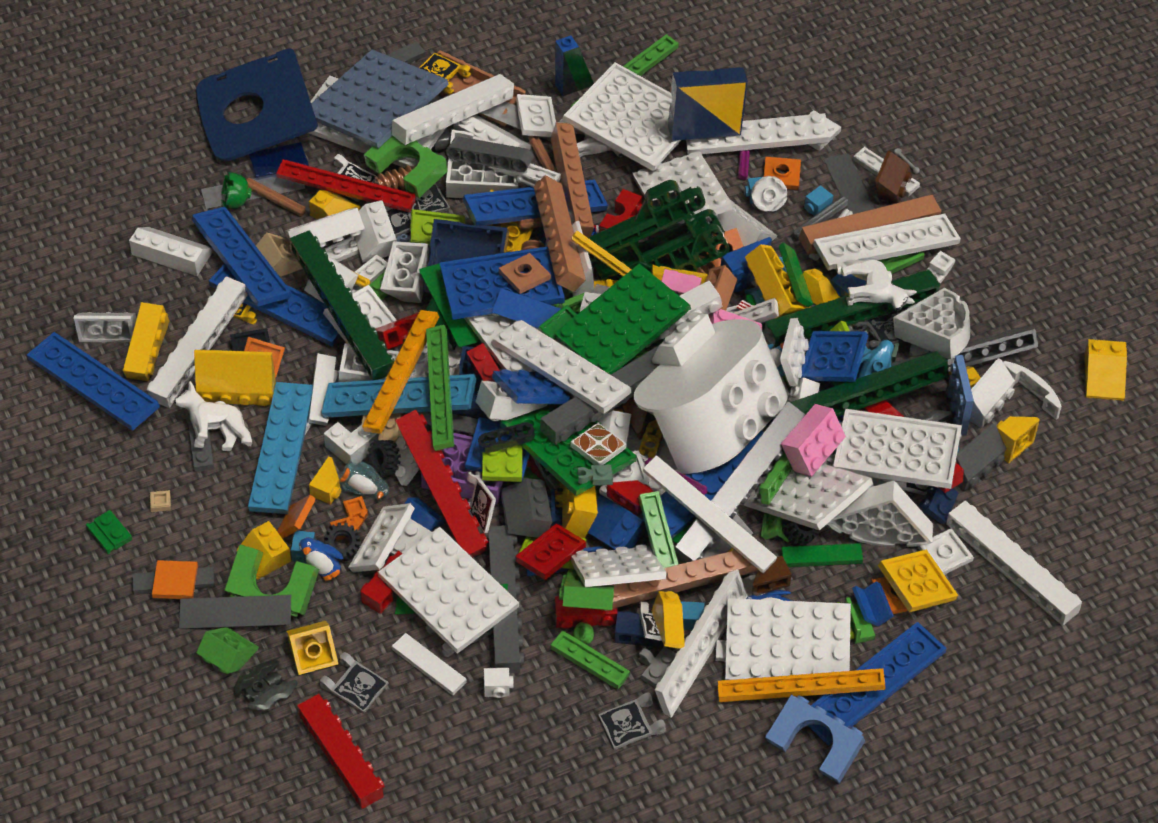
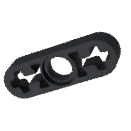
M524 422L483 433L478 438L479 448L484 453H490L530 442L535 437L534 427L532 424ZM504 435L512 436V438L508 441H504L501 439Z

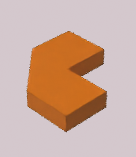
M362 496L343 501L348 517L330 522V527L332 525L337 526L338 523H341V525L348 523L349 527L352 525L354 530L357 529L358 531L368 516ZM338 536L335 538V541L343 540L347 537Z

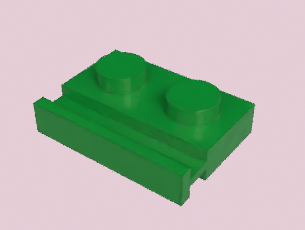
M111 510L93 519L92 523L86 524L87 530L107 554L132 540L131 534Z

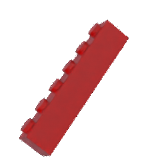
M317 694L298 704L299 717L360 808L364 809L383 798V788H385L383 781L379 776L376 777L373 774L374 769L369 761L365 762L360 747L358 745L354 746L352 743L353 739L347 729L344 731L341 727L342 722L337 714L333 715L331 712L332 708L328 700H323L320 694Z

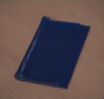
M301 142L249 154L256 178L277 173L283 159L309 166Z

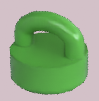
M580 622L576 625L573 635L579 641L590 644L594 638V630L591 625Z

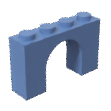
M791 695L767 733L766 740L786 752L796 734L803 727L813 724L824 726L833 735V745L819 770L821 774L840 784L865 743V739L862 736L863 733L855 727L851 729L844 725L845 722L836 716L833 718L827 716V712L821 707L816 706L814 708L808 704L809 701L804 697Z

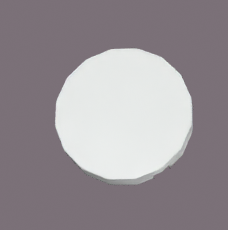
M762 177L752 187V201L758 209L764 212L777 211L787 200V188L782 180L777 177Z

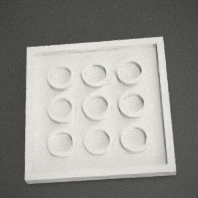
M637 545L635 548L630 549L627 547H617L616 550L609 551L607 549H597L596 552L589 553L588 551H577L575 555L571 556V563L585 587L666 579L665 569L653 554L651 548L646 545Z

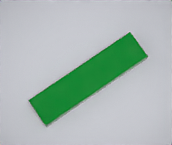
M783 242L779 245V250L796 300L809 308L813 305L796 252Z
M861 543L782 547L781 549L782 556L788 567L863 564Z

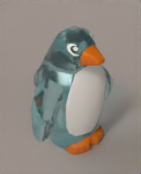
M348 460L339 481L345 482L344 485L349 491L355 494L376 495L378 500L389 493L388 484L372 466L364 462L356 464Z

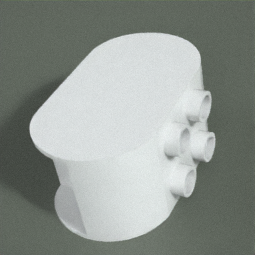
M732 319L713 323L712 326L715 334L682 366L660 364L637 386L634 392L635 403L642 410L654 413L666 441L660 452V459L672 469L682 474H691L707 471L728 462L738 455L785 406L787 401L786 389L761 327L756 322L745 319Z

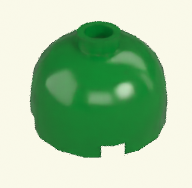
M227 172V175H225L221 192L225 197V200L221 199L222 207L236 209L245 204L247 198L250 199L252 190L248 188V182L242 175L233 172Z

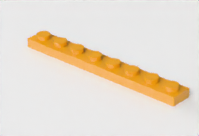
M420 310L362 425L364 432L382 434L427 343L426 329L435 327L439 319L438 312Z
M883 668L718 681L719 702L790 697L791 695L796 697L798 695L810 696L885 690Z

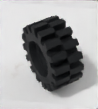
M377 440L370 444L371 448L367 450L370 452L367 454V458H369L367 464H370L369 469L372 470L373 474L392 475L396 473L395 470L399 469L397 465L401 463L398 458H401V454H398L400 450L396 448L397 444L393 443L394 441Z
M786 519L782 521V524H784L782 530H786L784 535H789L787 539L789 541L793 539L794 544L799 542V546L807 545L820 533L819 530L804 526L806 531H803L795 522Z
M338 523L337 526L332 525L331 529L328 528L324 536V544L336 548L342 554L343 559L348 561L359 550L360 535L358 536L357 529L354 530V526L351 525L349 527L348 523H344V525ZM338 536H346L350 544L348 547L340 549L335 546L334 540Z

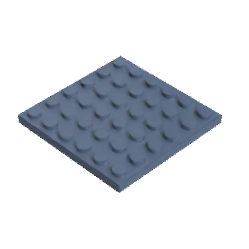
M371 50L311 104L317 123L379 148L392 137V120L426 106L449 84L446 78Z

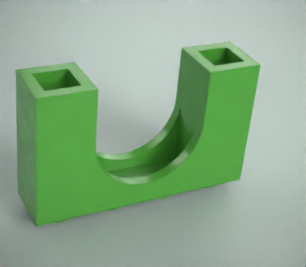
M394 136L390 137L381 147L376 148L372 146L364 154L366 166L378 174L382 173L392 162L399 158L410 157L418 160L417 166L403 178L406 191L416 194L418 198L448 172L446 159L442 155H437L430 148L422 146L417 141L405 145Z
M241 544L239 545L225 591L230 593V597L271 596L263 594L256 582V575L263 552ZM296 561L286 588L277 594H273L291 595V616L298 617V614L305 616L319 573V569L315 566Z
M568 569L567 575L563 576L559 600H563V606L612 610L614 585L585 587L576 570Z

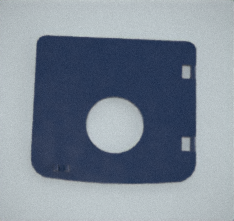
M291 48L231 68L223 73L206 77L196 87L203 126L215 157L220 161L237 159L307 134L318 127L295 51ZM275 58H278V60H275V61H272V62H269V63H268V61H270V60H272V59H275ZM227 76V78H225V79H222V80H219V81L217 80V79H219V78H222V77ZM254 95L263 100L262 111L249 122L235 124L227 121L224 117L226 107L233 100L241 96Z

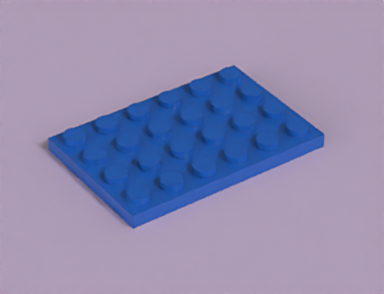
M548 246L440 262V270L452 319L493 314L492 309L501 288L519 294L500 275L499 267L529 253L551 274V279L520 295L549 305L565 303L562 286L556 283ZM524 268V271H521V273H528L529 269Z

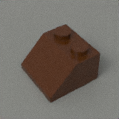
M891 151L886 153L875 184L878 198L899 203L900 199L905 196V186L907 182L911 181L912 172H910V165Z

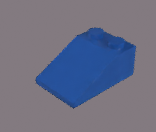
M771 237L739 248L721 257V266L726 265L737 278L733 293L747 288L755 279L752 271L747 266L745 256L760 244L771 246Z
M600 495L596 500L598 514L588 534L612 550H616L617 547L634 548L646 531L645 522L627 509Z

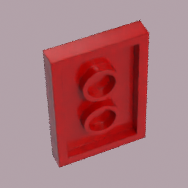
M556 523L515 556L516 562L546 580L571 560L572 555H575L577 551H582L586 547V541Z

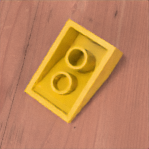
M1088 339L1085 350L1086 398L1124 401L1127 365L1126 342Z

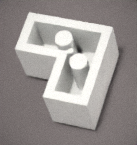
M337 422L324 432L325 447L352 469L367 457V454L370 453L367 451L368 448H371L370 444L378 440L379 434L364 432L362 425L351 433Z

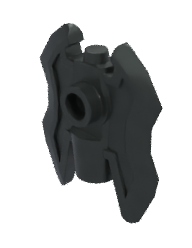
M279 660L262 662L256 666L254 671L239 676L235 684V693L241 694L242 691H245V699L251 701L248 708L269 710L274 702L279 699L288 698L297 686L296 680L282 683L281 675L277 671L272 673L279 665Z

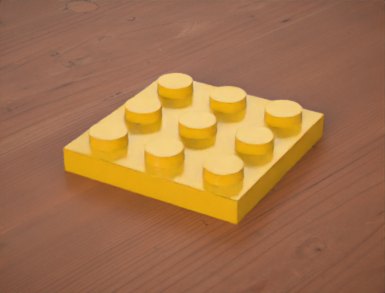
M927 549L882 560L878 564V567L909 612L955 601L959 596Z

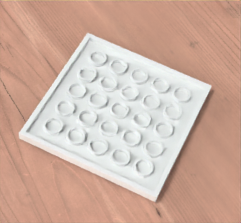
M616 62L564 114L562 121L573 125V127L652 171L659 166L681 141H672L668 130L672 94Z

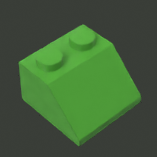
M224 627L206 631L196 653L202 656L204 661L216 665L221 672L229 674L239 671L259 647L232 629Z

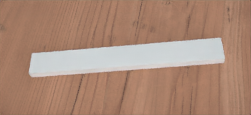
M657 455L643 468L645 474L762 573L776 561L777 557Z

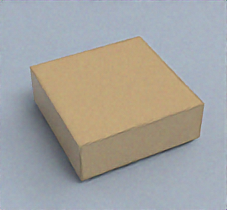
M170 490L150 492L151 512L171 510Z

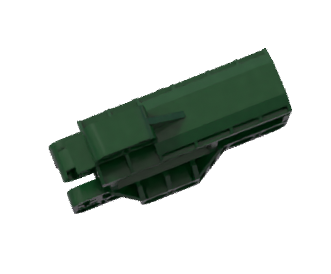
M674 180L664 181L648 189L645 193V200L637 215L588 237L630 269L641 264L649 272L652 271V265L697 272L698 267L714 261L729 252V245L724 236L723 226L714 210L706 209L697 214L694 213L703 208L706 203L702 189L697 186V188L689 187L681 191L678 183ZM709 216L713 224H710L706 217ZM682 220L685 221V223H679L676 227L668 231L664 230L663 233L653 238L649 237L648 240L644 242H639V240L644 239L656 232H659L671 225H674ZM718 244L725 245L724 249L717 250L715 248ZM588 252L589 258L602 280H620L623 277ZM701 252H708L705 258L699 257Z

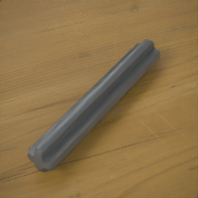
M845 196L840 197L796 228L792 236L799 240L802 227L825 222L848 205V199Z

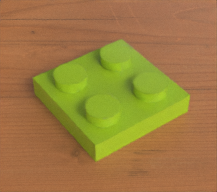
M516 445L490 453L483 452L482 480L522 482V446Z

